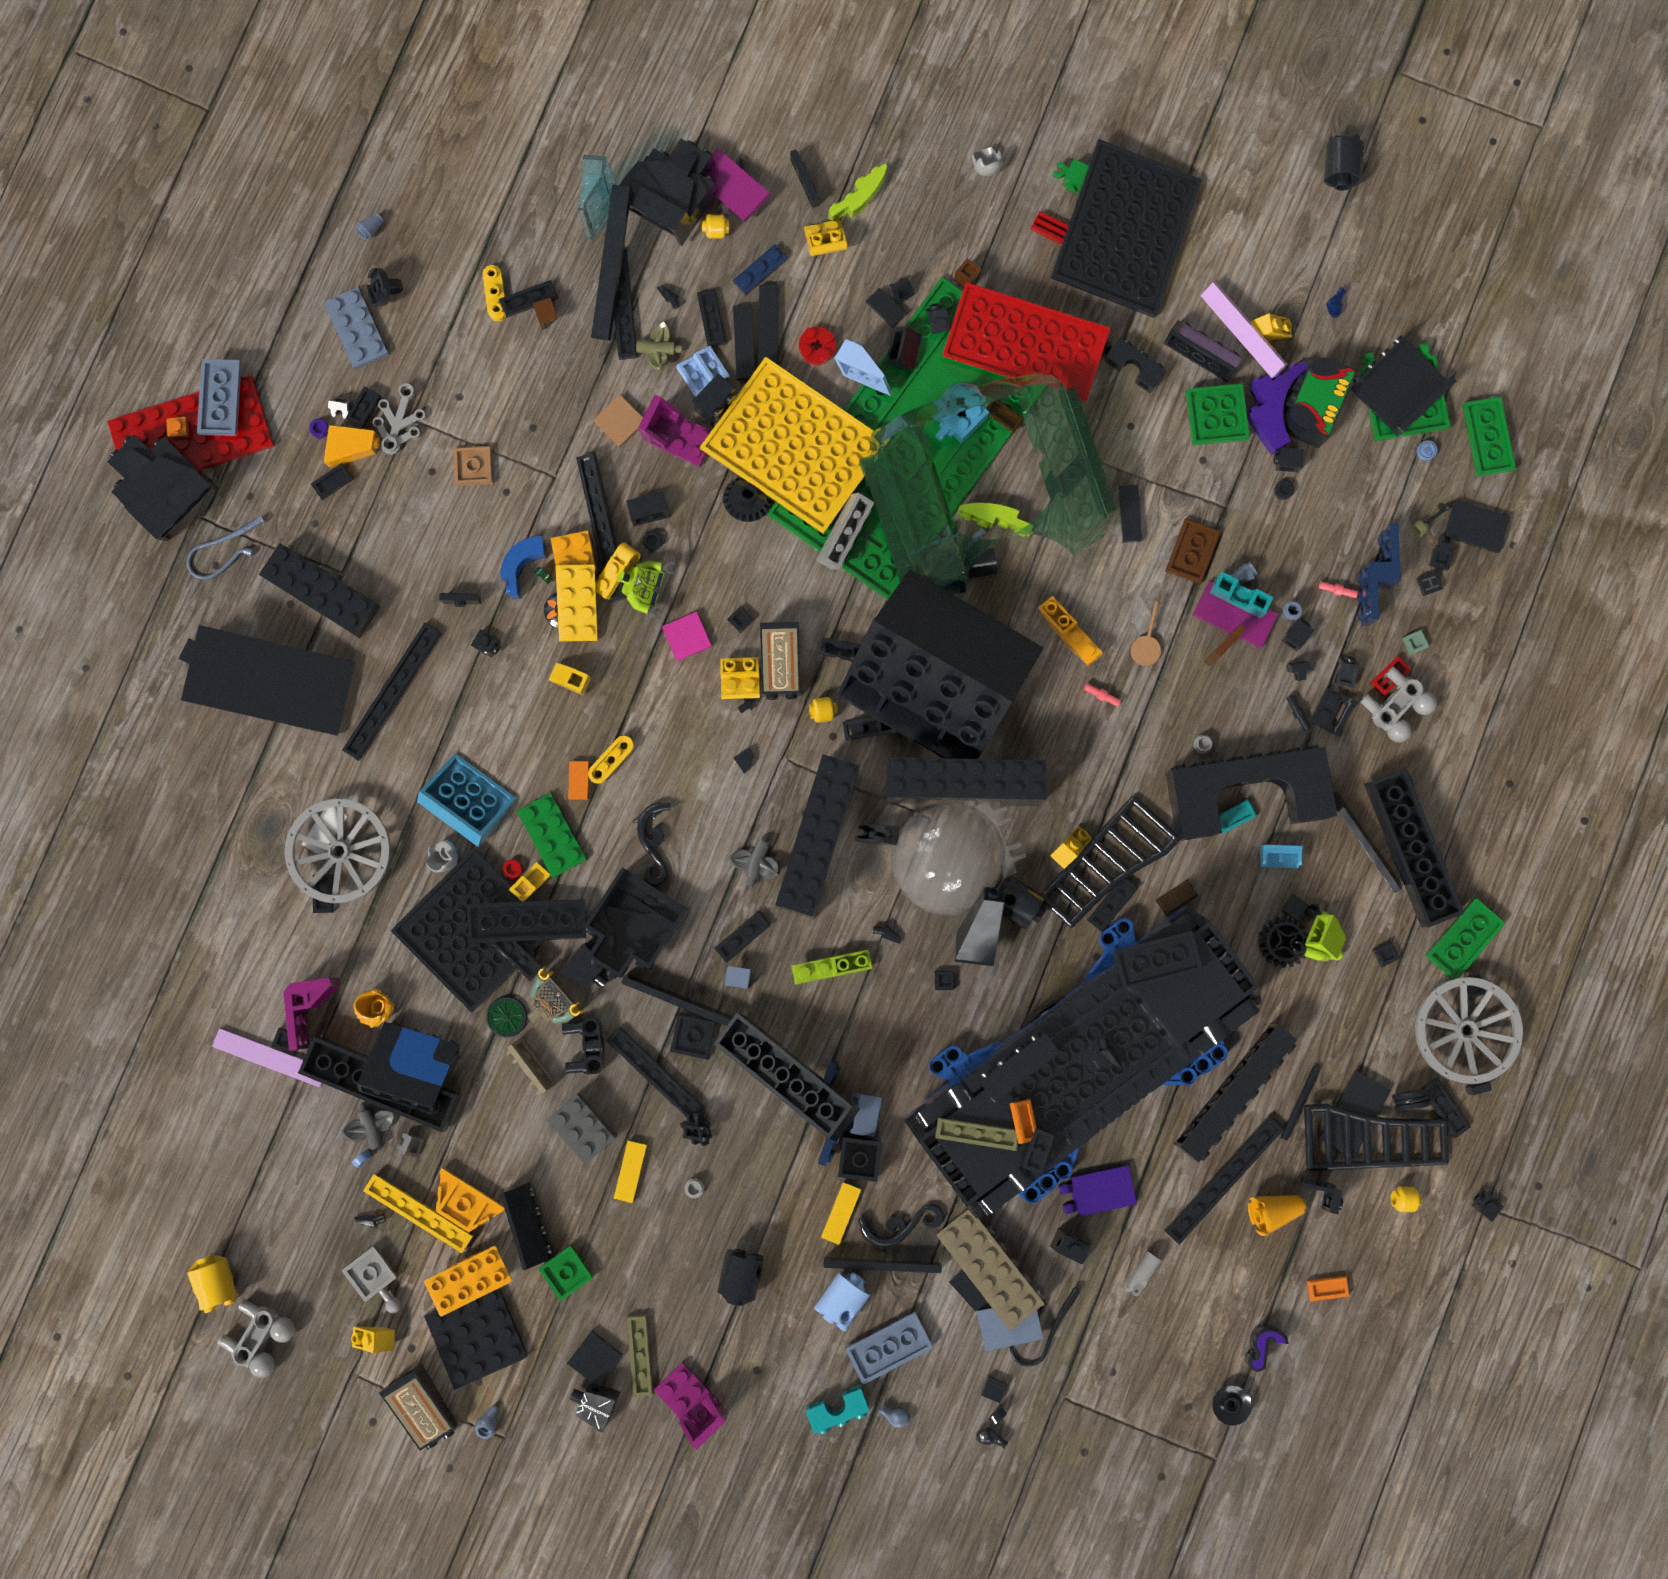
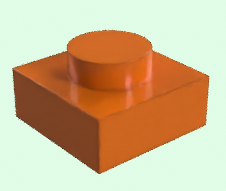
M186 417L166 419L169 439L189 437L188 419Z

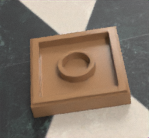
M619 394L593 419V422L620 448L638 431L643 417Z
M491 446L453 448L455 486L493 484Z

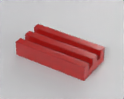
M1039 211L1030 230L1062 245L1068 225ZM1037 224H1039V225H1041V226L1047 228L1048 230H1050V231H1052V232H1055V233H1057V234L1063 236V238H1061V237H1059V236H1057V235H1055V234H1053V233H1051V232H1049V231H1047V230H1044V229L1038 227Z
M1399 656L1395 657L1370 682L1382 696H1385L1396 685L1392 682L1384 690L1382 687L1390 680L1388 677L1380 684L1377 683L1391 667L1398 662L1399 665L1396 669L1399 671L1403 667L1405 669L1401 673L1403 676L1411 670Z

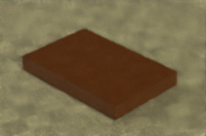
M1185 518L1165 572L1201 585L1221 531Z
M1241 624L1235 628L1206 658L1204 663L1208 666L1212 665L1241 636L1246 628Z

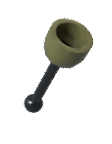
M1446 503L1443 509L1426 522L1424 520L1416 521L1411 526L1412 531L1418 537H1422L1429 529L1428 524L1445 511L1451 510V504Z

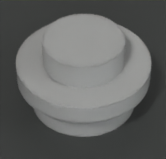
M1200 735L1194 740L1193 746L1196 752L1207 754L1212 750L1213 742L1209 736Z
M697 1178L688 1180L684 1188L686 1195L690 1198L700 1197L704 1192L702 1181Z

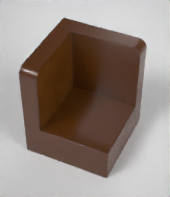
M967 258L956 270L954 280L964 288L966 282L972 284L982 269Z
M551 298L533 303L542 330L546 329V323L558 319Z

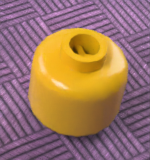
M707 214L706 219L702 220V232L706 233L707 238L722 239L725 237V234L729 233V220L725 218L724 214Z
M830 697L815 698L809 704L810 718L814 719L816 723L831 722L835 714H838L837 703H833Z
M1398 1186L1391 1193V1204L1399 1212H1416L1422 1204V1196L1415 1187Z

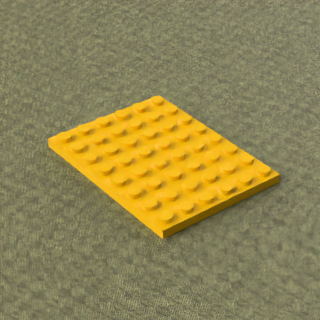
M765 357L702 443L700 449L824 534L847 503L851 494L854 493L885 450L889 441Z

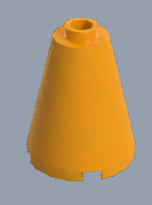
M1298 1195L1254 1196L1249 1199L1252 1200L1251 1203H1248L1252 1225H1257L1258 1230L1256 1232L1261 1236L1269 1235L1303 1215L1306 1209L1305 1201Z

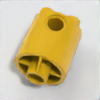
M217 1255L198 1259L187 1272L193 1292L199 1302V1310H204L205 1313L216 1310V1305L224 1303L226 1306L236 1302L235 1297L239 1296L234 1287L233 1275L226 1257Z

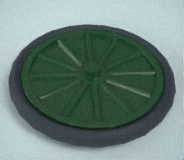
M514 997L498 998L487 1010L486 1021L488 1027L494 1034L500 1037L516 1036L526 1025V1008Z

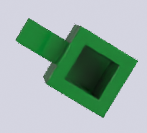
M1073 159L1069 168L1064 163L1058 162L1057 168L1061 169L1062 172L1054 171L1052 176L1057 179L1065 177L1062 186L1070 192L1079 193L1089 165Z

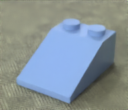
M845 339L835 356L843 376L891 396L892 390L885 375L865 351L862 344L855 340L849 341Z

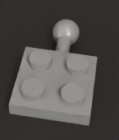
M375 1245L342 1270L364 1302L379 1292L386 1302L385 1308L389 1313H397L401 1309V1301L396 1297H392L385 1288L398 1276Z

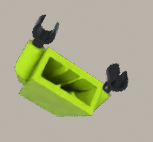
M1313 903L1309 905V909L1305 911V914L1308 917L1317 916L1305 943L1307 948H1304L1301 942H1294L1291 945L1295 946L1297 950H1289L1290 954L1297 955L1303 953L1308 958L1325 962L1342 959L1344 956L1342 947L1346 936L1340 927L1339 920L1334 915H1330L1325 911L1321 912L1318 904Z

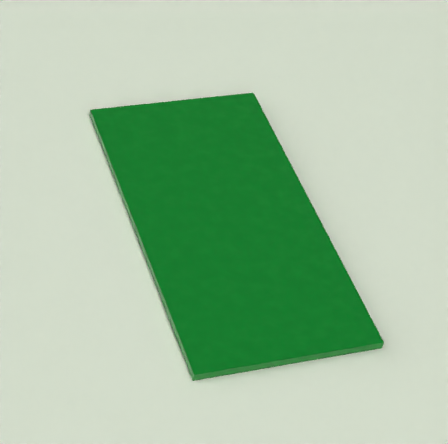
M944 277L940 278L906 324V326L922 335L914 371L901 370L885 363L888 354L887 350L877 366L885 375L892 390V395L889 396L862 384L844 409L848 414L888 440L889 444L887 447L898 433L901 432L930 453L929 458L908 485L904 484L876 461L853 493L862 494L873 501L874 504L870 515L863 523L861 532L854 540L852 549L847 553L841 568L886 600L889 599L906 575L905 567L908 558L918 549L934 542L1012 434L988 416L963 443H960L954 436L950 437L949 435L940 442L935 437L936 433L941 429L939 427L940 423L934 418L935 412L962 386L985 409L995 397L1024 418L1044 390L942 357L950 330L932 335L925 309L930 308L929 306L935 303L944 305L947 309L951 329L963 293L960 288ZM960 413L958 414L959 417H962V416L964 417V416H965V415L962 414V413H961V414H960ZM775 502L767 516L820 553L842 510L824 534L778 502ZM928 549L912 559L909 565L910 570L913 571Z

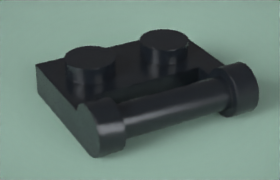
M1327 687L1309 722L1341 737L1344 732L1345 723L1358 702ZM1343 703L1346 706L1336 726H1333L1331 722L1340 704Z

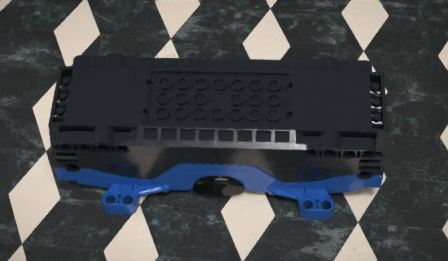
M1190 906L1185 907L1138 941H1135L1133 924L1129 919L1122 918L1115 921L1098 936V942L1103 950V954L1096 960L1089 972L1084 975V981L1072 989L1067 996H1055L1038 1006L1023 1020L1020 1025V1031L1012 1034L1000 1044L994 1042L992 1045L977 1049V1051L965 1054L957 1046H948L929 1061V1070L934 1075L949 1082L903 1117V1120L975 1218L984 1212L987 1216L992 1214L1017 1194L1029 1203L1038 1202L1051 1192L1061 1180L1068 1179L1071 1176L1079 1147L1099 1133V1130H1103L1107 1127V1124L1115 1121V1118L1123 1115V1112L1131 1109V1106L1136 1105L1140 1102L1139 1100L1144 1099L1148 1096V1093H1152L1161 1085H1192L1196 1082L1197 1077L1210 1072L1227 1058L1228 1050L1223 1040L1260 1011L1258 1005L1262 1003V999L1260 996V986L1208 919L1198 914ZM1121 922H1125L1128 926L1125 933L1119 930ZM1193 931L1203 967L1202 971L1123 991L1113 955L1114 950ZM1106 933L1112 936L1110 944H1106L1103 940ZM1037 1032H1040V1034L1045 1032L1060 1051V1054L994 1102L979 1083V1080L982 1079L980 1075L989 1068L992 1071L998 1067L996 1063L1005 1056L1010 1058L1014 1055L1013 1050L1021 1044L1024 1047L1031 1042L1029 1038ZM1107 1038L1109 1048L1113 1047L1122 1064L1121 1066L1114 1067L1098 1052L1101 1050L1099 1040ZM1217 1047L1222 1051L1219 1058H1215L1213 1055V1051ZM951 1049L958 1051V1057L955 1060L948 1058V1052ZM1204 1059L1206 1067L1200 1070L1198 1061ZM935 1061L942 1062L943 1067L941 1071L936 1072L932 1069V1064ZM1185 1071H1189L1191 1074V1078L1188 1081H1184L1182 1078V1074ZM1024 1099L1031 1100L1037 1129L1057 1135L1043 1175L1022 1168L1031 1142L1018 1143L1017 1151L935 1138L938 1117L1015 1129L1010 1103ZM1060 1165L1067 1166V1172L1063 1175L1057 1172ZM1051 1172H1053L1058 1177L1057 1180L1051 1174ZM1049 1176L1052 1182L1049 1186L1045 1187L1042 1185V1179ZM1030 1188L1036 1190V1195L1033 1198H1027L1026 1192Z

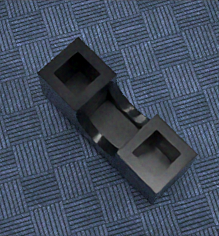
M1121 338L1110 350L1104 361L1118 372L1125 365H1135L1140 372L1135 384L1149 394L1166 371L1159 362H1153L1145 352L1138 351L1131 342Z

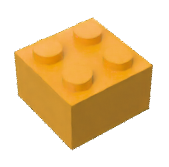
M588 531L551 538L555 564H595V573L598 572L592 539Z

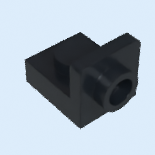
M480 629L471 646L492 658L493 654L496 655L499 652L501 641Z
M1345 656V658L1339 657V667L1334 680L1335 684L1354 688L1361 667L1356 658Z
M1486 1191L1476 1194L1473 1199L1474 1203L1471 1205L1491 1222L1504 1207L1492 1197V1194Z

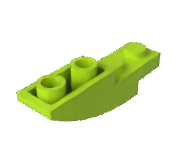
M886 163L882 166L874 167L867 176L858 178L855 183V193H849L840 203L836 202L829 208L828 216L831 221L839 220L846 214H849L853 219L872 202L886 178Z
M969 503L960 505L957 512L961 518L968 521L972 519L983 528H992L994 522H997V525L1001 528H1011L1022 537L1030 536L1034 525L1017 518L1020 511L999 504Z
M869 950L792 965L791 967L794 982L797 985L872 969Z

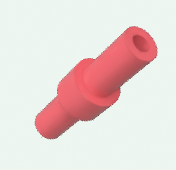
M1320 581L1318 587L1319 589L1330 591L1337 596L1345 595L1356 598L1358 591L1345 588L1344 585L1337 583L1333 585Z
M1088 683L1084 688L1085 691L1097 696V699L1101 701L1105 700L1117 707L1121 702L1120 699L1108 694V691L1103 688L1100 690Z

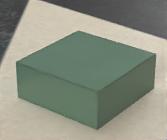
M1421 630L1402 638L1410 656L1429 647Z

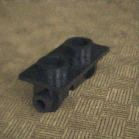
M823 637L819 654L823 655V657H839L840 659L853 662L860 645Z

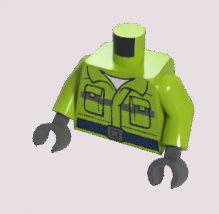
M645 561L638 563L635 567H629L627 572H619L617 580L624 583L622 593L627 596V600L633 609L645 614L651 613L652 617L656 620L661 618L655 614V611L663 613L664 610L659 606L655 607L665 574L662 570H665L668 574L675 573L667 569L669 565L676 566L675 563L669 562L667 565H664L663 562Z

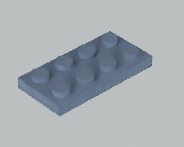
M358 287L324 301L354 370L389 355Z
M202 359L197 433L199 435L237 436L242 367L240 360Z
M915 1311L845 1347L863 1385L933 1349Z

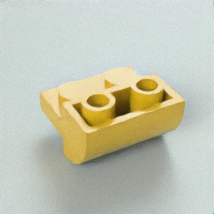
M840 220L804 227L810 257L847 250V241Z
M759 657L720 659L721 699L760 698Z

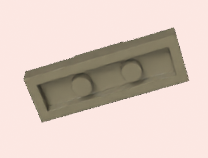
M522 1038L507 1047L506 1055L512 1054L515 1058L512 1063L518 1062L523 1072L532 1080L529 1084L530 1087L535 1084L538 1088L536 1095L543 1094L556 1085V1082Z

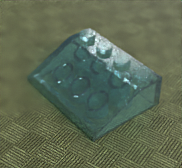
M583 155L578 211L588 240L593 239L608 215L612 184L616 185L615 179H613V172H611V164H608L606 156Z

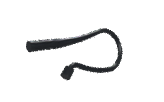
M1074 1287L1062 1305L1053 1323L1041 1357L1035 1362H1023L1015 1355L1013 1346H1009L1011 1356L1015 1362L1021 1366L1032 1367L1044 1360L1059 1324L1080 1293L1078 1289ZM1044 1305L1041 1306L1040 1310L1037 1312L1038 1316H1040L1043 1313Z

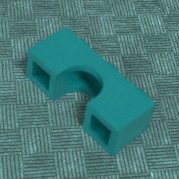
M1224 572L1217 576L1209 592L1210 594L1258 618L1266 614L1274 597L1258 589H1247L1238 583V579Z
M861 1385L842 1392L845 1405L840 1411H831L826 1406L825 1400L806 1407V1414L814 1434L818 1432L819 1434H824L831 1430L830 1427L835 1425L841 1427L848 1424V1420L852 1418L861 1419L867 1416L870 1408Z

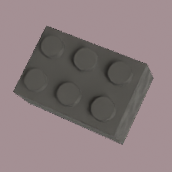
M580 1092L547 1119L584 1164H587L617 1137Z

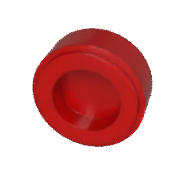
M511 859L504 864L503 872L506 877L516 879L522 875L523 866L519 861Z

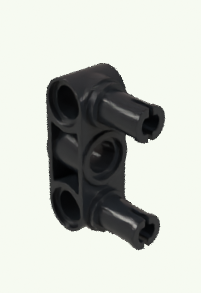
M590 1017L582 1018L579 1022L562 1023L563 1035L580 1033L583 1036L584 1058L582 1061L565 1062L566 1074L583 1072L590 1075L602 1072L605 1068V1049L600 1020ZM589 1021L596 1023V1030L593 1032L587 1029ZM592 1060H597L600 1063V1068L597 1071L593 1070L590 1066Z

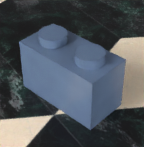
M852 1092L851 1101L860 1110L845 1131L874 1137L878 1128L877 1120L882 1107V1098Z

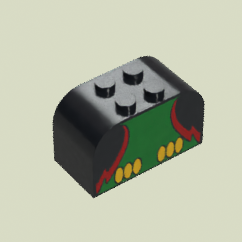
M1319 358L1313 361L1305 372L1300 374L1298 379L1295 380L1291 389L1293 392L1284 405L1287 408L1283 417L1286 432L1295 439L1320 448L1330 436L1357 369L1330 358Z

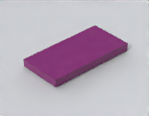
M717 148L712 153L715 165L708 174L716 182L718 192L715 197L742 221L746 222L771 195Z
M1209 581L1192 616L1229 634L1241 624L1246 629L1239 638L1261 649L1278 614L1268 609L1263 617L1258 618L1210 594L1209 592L1214 583Z

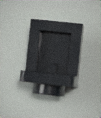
M935 303L931 304L930 308L925 309L932 335L951 330L947 309L944 305Z

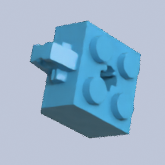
M961 386L935 412L934 418L940 423L939 427L941 428L935 437L942 442L948 435L950 437L954 436L960 443H963L987 419L989 411ZM959 413H960V414L962 413V414H964L965 416H964V417H963V416H962V417H959L958 414H959Z

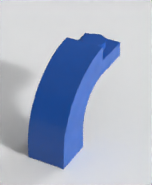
M542 536L530 537L518 542L508 551L503 559L500 578L503 582H509L506 583V592L513 600L521 599L519 573L522 567L532 560L547 559L545 540Z

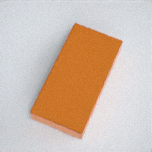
M569 761V800H588V761Z
M1024 1099L1010 1103L1018 1143L1031 1142L1035 1128H1037L1031 1100Z
M1347 1276L1306 1280L1310 1301L1350 1296Z

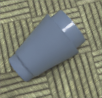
M375 213L357 223L358 226L355 230L360 237L366 240L374 235L384 221L378 213Z
M1249 562L1247 564L1244 563L1231 576L1238 579V583L1241 585L1255 579L1258 573Z
M1295 601L1287 602L1283 608L1282 617L1285 620L1298 619L1302 614L1301 605Z

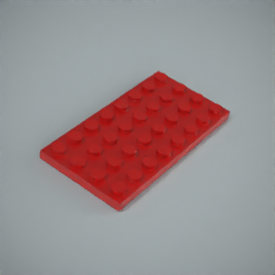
M966 282L942 357L1086 402L1110 328Z
M252 375L241 378L237 436L199 435L197 433L200 391L107 421L115 449L119 450L124 445L123 441L128 436L133 435L139 436L153 449V444L158 439H163L164 437L169 439L166 419L186 417L188 419L189 437L170 440L201 470L275 446Z

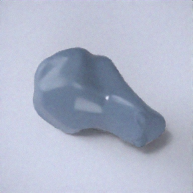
M883 1405L878 1410L895 1428L905 1427L910 1422V1413L903 1409L892 1410Z
M496 1406L490 1407L486 1414L475 1423V1431L480 1438L488 1439L495 1435L496 1419L499 1411Z

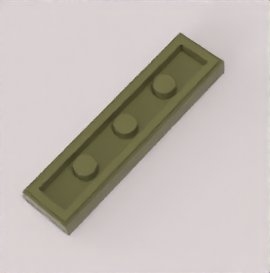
M938 1117L935 1135L937 1139L1017 1151L1018 1139L1015 1129Z
M628 1315L633 1397L651 1396L654 1394L648 1315Z

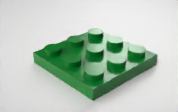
M1243 383L1186 389L1185 394L1192 446L1248 441L1250 439Z

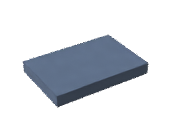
M993 1308L977 1311L985 1351L1043 1339L1037 1310L1011 1331Z

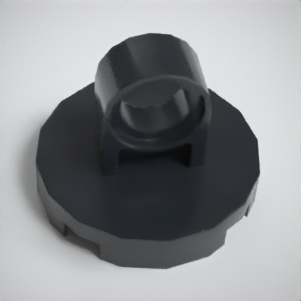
M372 268L369 271L367 278H371L370 285H367L368 295L372 304H376L377 307L386 306L390 295L403 291L401 280L397 278L388 279L386 272L382 268Z

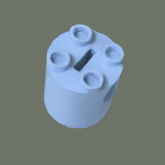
M838 1272L814 1309L824 1315L823 1318L831 1324L836 1322V1325L846 1332L871 1296L864 1288L866 1281L854 1272L850 1274Z

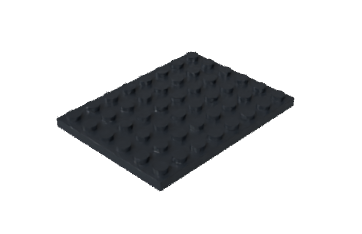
M1098 139L1050 278L1154 318L1157 315L1202 179Z

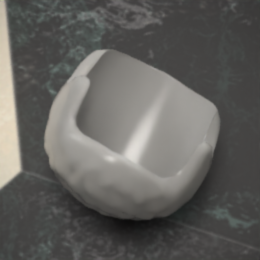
M992 147L972 154L974 169L981 176L995 175L1002 168L1003 158L1001 152L998 151L997 153Z
M440 841L428 848V857L425 860L426 865L433 872L451 870L457 864L458 852L450 841Z

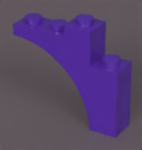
M1305 361L1299 365L1298 363L1291 365L1288 368V372L1285 374L1280 372L1272 379L1269 375L1264 378L1262 376L1258 377L1252 382L1253 385L1249 390L1258 405L1249 410L1250 414L1247 416V421L1270 455L1276 453L1281 447L1287 446L1291 441L1284 425V401L1291 384L1308 368Z

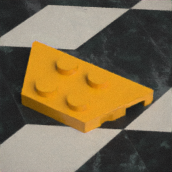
M444 1167L441 1168L436 1212L469 1233L505 1210L504 1206Z

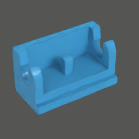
M1260 846L1259 867L1299 868V865H1302V846Z

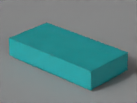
M1248 799L1219 814L1222 834L1257 817Z

